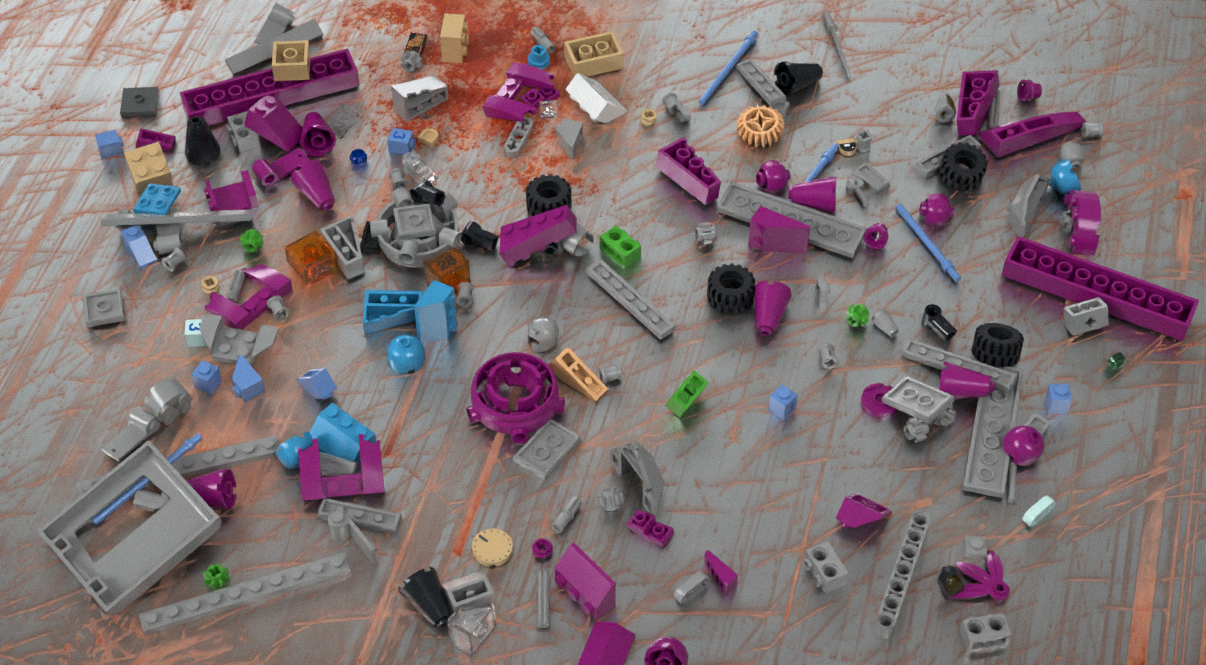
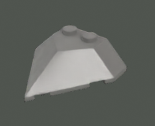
M637 441L611 449L610 462L620 475L634 469L643 480L642 504L649 514L654 515L656 518L663 496L664 479L660 475L654 457Z

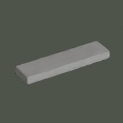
M752 59L736 64V69L770 106L786 101L784 93Z
M971 135L955 142L956 145L958 142L963 144L968 142L969 145H976L977 149H981L982 146ZM951 145L916 162L915 168L925 178L939 172V165L944 152Z
M323 498L317 512L318 518L328 520L329 514L336 510H341L358 527L395 535L402 519V514L329 498Z

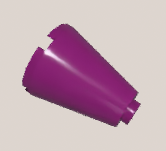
M310 112L305 116L300 137L301 147L306 154L317 157L331 152L335 147V133L317 112Z
M318 160L303 163L300 165L301 169L298 172L296 170L293 171L291 175L292 184L320 210H330L334 206L335 198L322 162L319 163Z
M836 177L793 184L792 188H788V199H792L793 203L835 213Z
M761 281L755 285L756 329L763 336H770L775 333L792 297L791 289L785 284L774 281V284H768V281Z
M945 361L943 363L947 367L946 370L942 369L939 390L954 396V400L989 396L990 392H994L995 381H991V376Z
M221 469L186 480L210 507L227 510L232 509L235 505L237 494H233V487L237 486L235 476L230 469Z

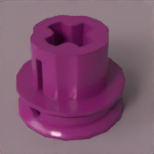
M1022 79L1019 82L1017 96L1020 101L1030 102L1033 98L1041 97V84L1033 83L1030 79Z
M882 223L870 226L864 234L865 244L872 249H882L889 239L888 229Z

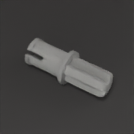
M533 27L531 34L537 40V44L544 46L548 54L553 53L556 47L549 40V36L544 34L539 27Z
M576 496L572 497L565 508L559 511L560 514L552 523L551 528L561 534L567 524L574 519V514L581 506L582 501Z

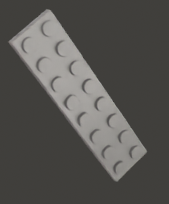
M732 181L717 205V212L750 223L751 218L760 206L809 225V244L852 259L867 227Z
M1013 366L996 367L1017 374V380L1010 393L994 388V392H990L989 396L978 397L962 490L999 498L1004 496L1010 454L1007 456L1004 451L1003 437L1009 430L1015 428L1024 371L1023 368Z

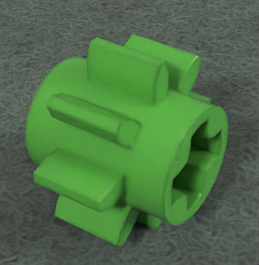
M254 229L246 230L245 234H241V247L247 252L257 251L258 248L263 246V235Z
M857 303L855 306L852 304L847 309L846 320L851 326L859 327L861 325L863 327L869 322L867 318L870 315L866 306Z
M221 563L209 565L208 570L203 572L205 585H211L213 591L215 589H223L226 582H230L229 570L227 567L223 569Z

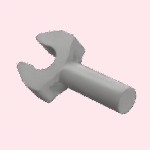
M856 177L855 185H852L847 180V193H855L862 205L867 206L869 201L862 192L864 182Z

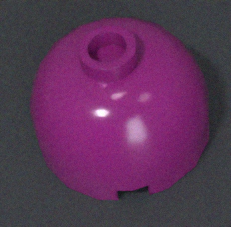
M1018 425L1009 430L1003 437V448L1007 456L1010 454L1014 458L1012 460L1014 463L1021 466H1029L1041 457L1044 451V440L1039 431L1034 427Z
M669 636L660 637L654 640L648 647L644 663L645 665H688L689 655L685 645L678 639Z

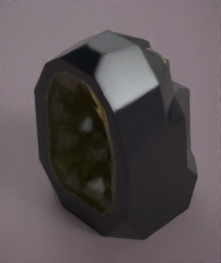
M951 565L943 567L937 578L940 590L946 597H952L962 592L965 585L963 577L957 568Z

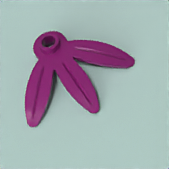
M992 550L987 551L986 562L989 574L971 563L957 562L956 565L960 571L980 584H966L962 592L950 598L969 599L990 594V597L996 601L1006 599L1010 594V588L1002 581L1003 566L998 555Z

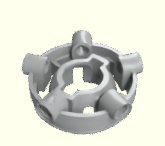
M398 188L392 193L394 201L383 208L377 220L370 221L372 238L377 237L382 252L396 264L409 268L433 266L439 261L446 259L461 241L462 235L459 232L458 216L454 210L457 207L456 199L447 193L441 206L430 203L436 235L429 236V238L421 241L419 237L399 240L395 223L392 230V241L389 243L388 227L395 222L393 208L428 204L424 200L417 203L405 188Z

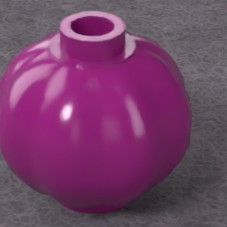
M776 160L765 162L758 170V173H756L757 185L759 187L767 186L763 190L771 194L783 191L787 186L788 180L791 178L790 171L786 170L785 166Z
M934 193L929 195L925 201H921L919 215L926 216L923 219L925 224L931 227H940L945 225L949 218H953L954 208L951 207L950 201L945 195Z

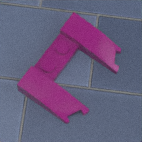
M514 62L506 72L508 79L495 96L490 95L482 107L486 117L524 122L523 115L525 113L535 115L538 111L535 107L514 100L524 86L554 89V83L550 82V79H554L553 74L534 66Z
M257 264L258 266L249 269L243 268L241 270L244 271L245 276L262 289L241 306L212 292L210 294L211 301L204 308L212 315L222 316L223 324L227 327L243 330L269 309L267 301L271 297L281 296L283 298L293 290L291 280L278 271L262 264Z
M358 434L362 473L322 477L318 438L313 439L312 443L314 445L302 451L299 448L302 501L385 492L380 440H377L376 444L364 440V434Z

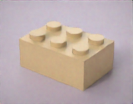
M613 31L564 42V57L573 77L577 73L588 77L624 68V53Z

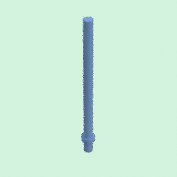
M752 31L750 35L745 37V42L699 99L701 105L707 102L748 47L754 44L755 38L758 36L757 31Z
M197 433L190 440L186 439L184 441L185 444L167 457L166 460L172 465L186 452L195 449L194 446L203 438ZM143 477L91 520L97 526L134 496L137 490L139 491L151 481Z

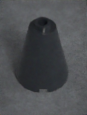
M783 61L775 66L774 76L776 75L777 77L775 85L784 95L790 96L820 80L823 69L818 63Z
M194 116L187 122L185 156L194 165L201 166L209 161L210 163L214 162L221 153L220 145L205 119L200 116Z
M429 567L430 571L427 572L421 569L403 581L405 586L403 588L399 586L398 591L433 627L442 628L450 622L449 619L452 615L437 571L434 567Z

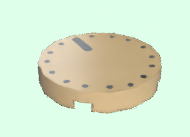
M490 528L483 530L473 539V557L484 566H501L512 556V539L507 532L501 529Z

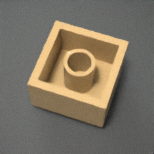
M444 14L440 35L442 62L463 63L464 56H467L466 45H469V34H466V32H468V22H465V15Z
M309 41L273 42L272 70L274 81L310 80L311 54Z
M159 142L124 152L125 162L137 193L144 191L148 184L163 185L172 182L171 171Z

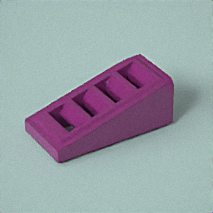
M140 128L136 149L161 141L159 144L162 150L172 151L176 136Z
M707 550L704 555V564L724 594L728 595L737 587L738 575L712 552Z

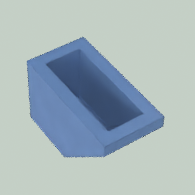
M134 225L121 231L124 246L140 269L157 262L147 237L139 225Z
M243 355L239 356L232 376L234 385L232 390L237 398L241 397L244 402H247L265 392L262 378Z
M326 368L311 369L297 378V381L315 399L325 400L333 395L332 391L337 389Z

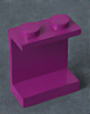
M248 170L241 171L243 182L215 189L211 188L209 180H205L207 188H204L206 199L210 198V201H208L210 211L249 210L259 207Z

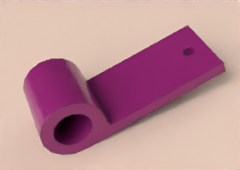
M298 147L271 164L265 159L255 161L252 171L264 186H270L293 173L294 170L300 169V165L310 160L301 148Z

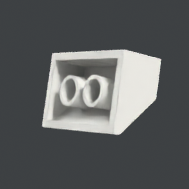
M577 73L566 88L570 93L569 97L580 104L579 107L583 111L590 114L589 117L595 122L607 123L627 112L599 81Z

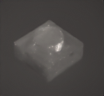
M557 100L539 101L540 118H558Z

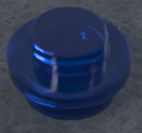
M355 149L350 154V162L354 165H362L367 161V154L362 149Z

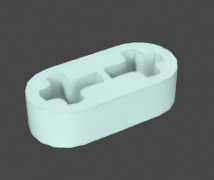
M1048 495L1044 496L1024 514L1022 521L1028 526L1033 527L1054 508L1056 502Z

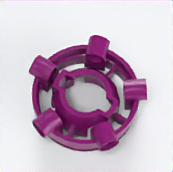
M511 352L491 358L477 370L471 387L472 406L467 407L466 410L472 424L481 422L494 431L511 434L513 443L522 444L528 441V432L545 425L554 414H563L565 398L559 397V388L555 374L543 360L530 354ZM520 367L521 371L514 373L511 368ZM547 379L551 385H547L544 404L540 406L543 381ZM482 382L486 385V395L493 406L492 409L489 408V404L482 391L477 393V389ZM505 383L509 387L521 386L526 388L530 395L518 399V410H509L508 399L499 396V385Z

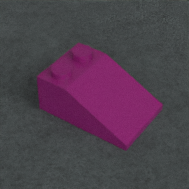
M267 94L248 109L244 126L288 152L300 142L302 126L282 102Z
M760 206L750 220L748 245L764 252L806 253L808 251L810 226Z

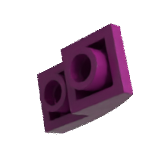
M555 87L554 89L541 88L539 90L533 88L521 96V99L527 105L539 108L555 101L561 96Z
M637 510L627 522V526L634 532L661 547H664L674 535L672 527L657 522L654 515L641 510Z

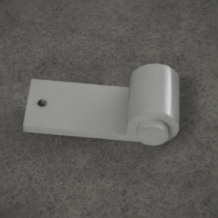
M275 3L254 43L261 44L283 34L287 25H292L295 16H293L294 12Z
M171 208L169 212H177V208ZM179 223L156 224L157 237L153 241L155 252L158 251L160 255L173 253L175 248L182 250Z
M134 408L129 414L128 426L105 444L101 451L120 462L159 429L160 421L155 415L143 408Z
M336 510L329 514L328 526L332 539L344 541L352 537L373 564L377 563L375 551H378L377 547L372 541L369 542L351 518L341 510Z

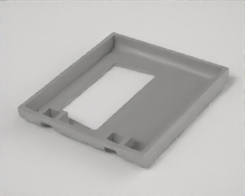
M148 440L40 528L38 533L108 615H116L219 529L221 519ZM142 477L149 479L171 498L165 506L97 562H93L76 536V532Z

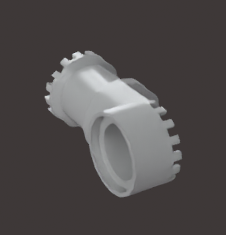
M671 92L662 98L663 104L668 107V112L676 115L681 123L691 120V112L688 106H683L677 100L676 94Z

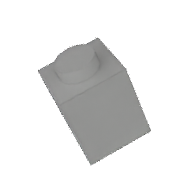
M562 118L560 125L556 127L555 135H558V144L570 159L574 158L582 139L583 122Z

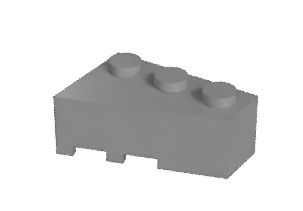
M436 75L391 86L394 111L406 122L449 99L448 86Z
M353 215L320 229L322 245L346 278L349 280L364 273L363 258Z

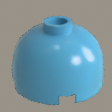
M1064 159L1054 165L1051 169V179L1049 180L1051 189H1056L1059 194L1064 196L1071 190H1081L1078 177L1073 172V167L1068 159Z
M413 335L397 336L389 343L387 348L389 366L399 373H408V371L413 369L417 371L426 360L423 344Z
M309 432L303 433L304 437L299 438L296 435L286 440L278 447L280 451L275 450L276 456L285 467L290 469L299 468L298 449L301 448L304 451L314 445L312 443L313 438Z

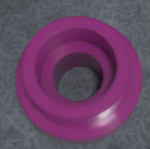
M540 538L533 544L532 552L538 558H547L553 552V545L548 539Z

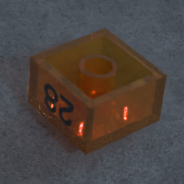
M317 230L284 247L287 262L306 284L338 268L335 250Z
M457 247L425 263L427 288L433 280L453 287L456 294L459 283H471L469 260Z

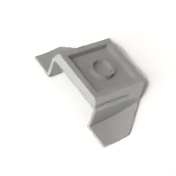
M205 313L199 330L214 361L236 365L238 357L243 355L248 363L252 365L257 355L274 344L279 328L262 325L259 333L226 327L223 326L222 316Z

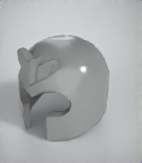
M577 224V232L559 242L564 250L580 257L586 254L588 250L582 246L575 249L577 244L585 234V238L594 243V236L582 225Z
M543 316L529 322L528 342H530L531 337L539 342V344L535 342L532 344L533 351L545 352L556 346L559 328L553 319Z

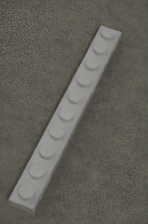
M277 435L180 457L172 466L183 478L276 457L275 450L280 451ZM105 475L77 481L78 496L80 497ZM150 482L145 487L152 486L154 484Z
M342 552L140 613L139 617L144 635L146 636L351 573L346 554Z

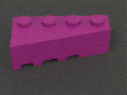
M998 70L962 72L956 118L959 135H977L1000 86Z
M685 137L658 150L656 167L704 205L718 199L721 181L709 167L704 165V160L701 157L698 158L695 154V149L687 144Z
M565 205L501 226L499 255L509 267L516 265V261L520 259L526 260L530 257L531 253L538 249L541 252L550 243L554 242L556 244L576 233L577 218L569 207Z

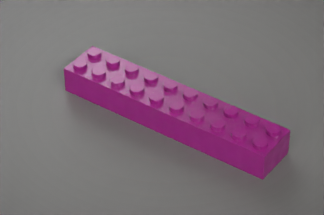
M347 48L311 58L310 80L274 81L273 70L270 68L180 92V97L187 120L194 116H200L210 126L228 121L227 117L247 112L250 107L267 94L282 102L285 106L360 86L358 70Z
M1017 236L1005 259L1001 275L1076 303L1100 297L1108 306L1109 315L1181 341L1186 336L1199 300L1020 236Z

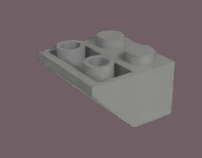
M481 571L441 585L455 621L495 607L494 592L487 576Z

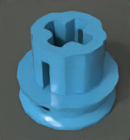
M535 45L531 48V53L528 55V65L542 70L549 66L550 56L544 46Z

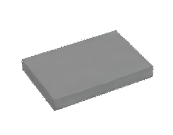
M906 376L882 397V402L930 424L954 402V396Z
M550 419L513 456V461L546 480L581 442V436Z

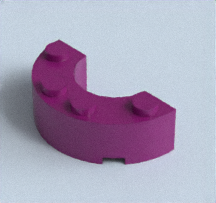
M1071 190L1064 196V205H1067V211L1073 210L1072 220H1074L1073 234L1069 237V246H1072L1073 254L1095 256L1100 236L1096 235L1097 225L1101 226L1099 196L1097 192Z

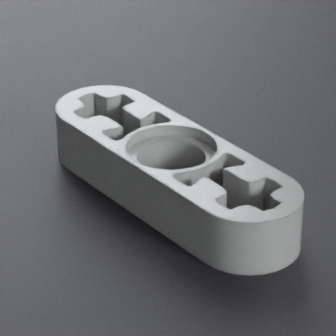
M524 117V122L517 121L504 145L506 157L516 158L520 155L533 131V121L531 118ZM515 136H522L523 138H522V139H515L514 137H515Z

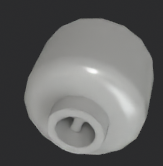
M1067 142L1059 150L1060 160L1068 159L1073 167L1072 170L1079 168L1080 164L1085 160L1082 147L1075 142Z

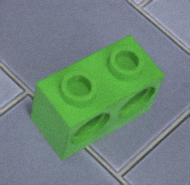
M617 225L600 235V249L624 269L641 258L640 243L632 239L625 230H621Z
M693 371L671 396L665 406L680 418L709 382L696 371Z

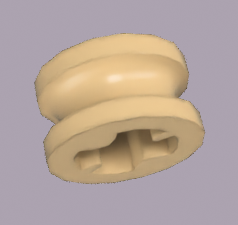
M653 109L643 110L641 122L644 125H653L656 122L657 113Z
M207 276L201 281L205 294L210 295L212 292H218L219 284L216 277Z

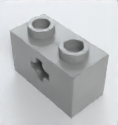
M1100 297L1064 307L1065 327L1074 336L1108 326V306Z

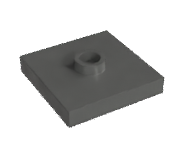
M158 87L123 88L120 108L121 117L156 116L159 96Z

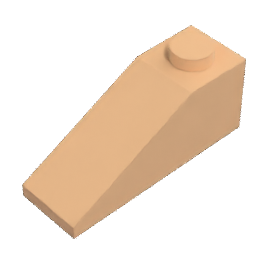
M568 346L548 364L560 380L594 402L608 389Z

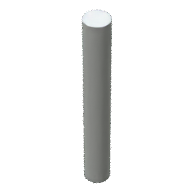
M1011 455L1008 465L1007 501L1008 503H1015L1017 464L1012 461L1014 458Z

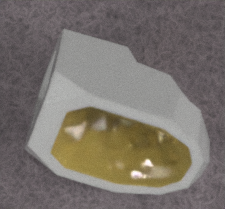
M947 93L940 96L934 108L935 116L940 122L947 123L955 118L957 113L955 104Z

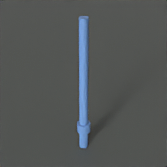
M834 143L828 151L823 153L820 162L804 182L815 180L825 165L834 158L835 152L839 149L838 144Z
M898 204L896 206L897 211L940 262L944 272L948 273L955 282L960 281L961 276L954 269L955 266L952 262L944 257L904 206Z

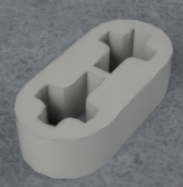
M698 571L676 589L674 597L681 604L688 602L708 585L710 577L703 571Z

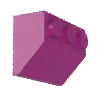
M573 542L556 565L554 579L560 588L564 587L568 591L573 601H578L582 605L587 615H592L597 620L616 605V583Z

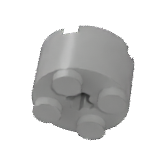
M166 378L159 381L149 390L151 392L149 397L145 396L144 399L145 405L165 425L171 424L176 416L181 413L186 414L191 409V396L176 378H173V380Z

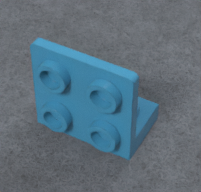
M148 184L133 210L135 213L167 215L181 189L176 186Z

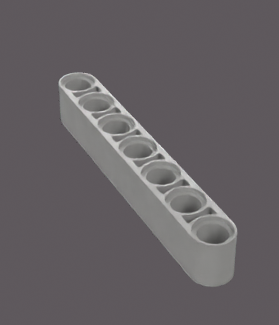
M917 511L911 517L877 615L875 634L882 639H888L894 633L928 532L930 517L923 511Z

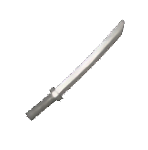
M826 10L823 12V16L827 23V31L833 36L847 79H851L849 68L836 34L838 26L833 23L829 11Z

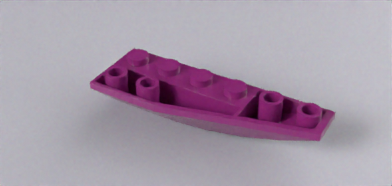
M1078 112L1051 113L1024 120L1006 122L981 131L978 135L998 158L1082 127V123L1086 121Z

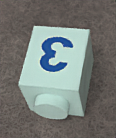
M202 319L186 320L184 335L187 347L207 346L199 330Z

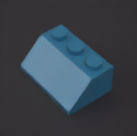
M433 280L414 306L417 336L422 344L448 338L458 326L454 288L436 280Z
M333 403L318 414L309 432L313 439L318 438L320 452L358 462V464L361 463L358 434H364V440L376 444L374 432Z

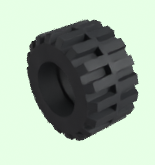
M958 142L957 145L954 143L951 147H948L939 165V176L942 177L943 183L946 182L949 188L951 186L954 187L953 190L957 191V189H960V191L964 192L965 189L970 191L972 188L978 187L988 167L986 155L982 154L983 150L977 149L974 144L969 145L968 142H965V144ZM956 164L966 165L970 170L962 169Z
M540 175V177H535L534 181H530L526 187V206L531 216L565 205L570 210L572 208L570 184L566 182V179L560 178L558 175Z
M730 263V265L722 264V267L718 266L715 268V271L712 270L708 277L707 287L708 302L711 303V306L713 308L717 307V311H724L726 314L728 312L736 314L737 311L741 313L744 311V308L748 309L750 304L753 303L755 277H753L752 272H748L746 267L742 268V265L738 264L736 266L734 263Z
M981 324L975 331L971 350L972 355L980 362L990 366H1014L1020 360L1024 337L1017 329L1005 324Z

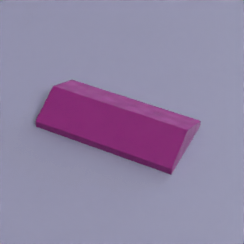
M595 622L577 665H624L636 634L615 622Z

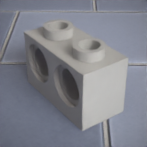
M247 112L227 117L229 123L226 125L228 134H232L233 146H237L240 153L260 147L258 134L244 126Z
M828 541L806 550L805 568L811 571L816 585L821 587L824 593L847 584L849 573Z
M990 613L982 617L971 616L963 619L960 627V633L967 653L1008 646L1012 636L1004 613Z

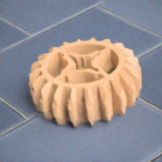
M757 104L755 108L750 106L749 110L745 109L744 113H740L737 120V131L744 143L748 142L749 146L755 144L756 148L758 145H762L764 148L766 144L771 146L772 142L777 143V140L781 139L784 132V121L777 109L773 110L772 106L767 108L765 104L763 107H759Z

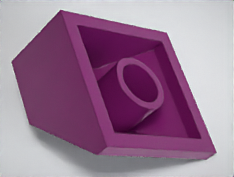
M858 493L845 496L836 519L841 521L840 524L851 529L852 527L855 528L891 515L892 510Z

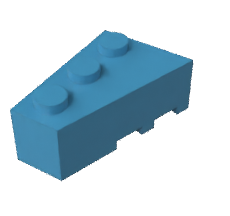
M366 290L363 312L364 333L369 334L416 321L414 306L423 295V291Z

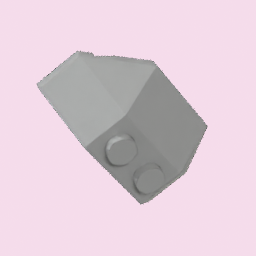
M1036 174L1025 181L1020 190L1016 189L1013 197L1014 201H1010L1007 211H1009L1008 220L1018 236L1024 237L1047 191L1050 178Z

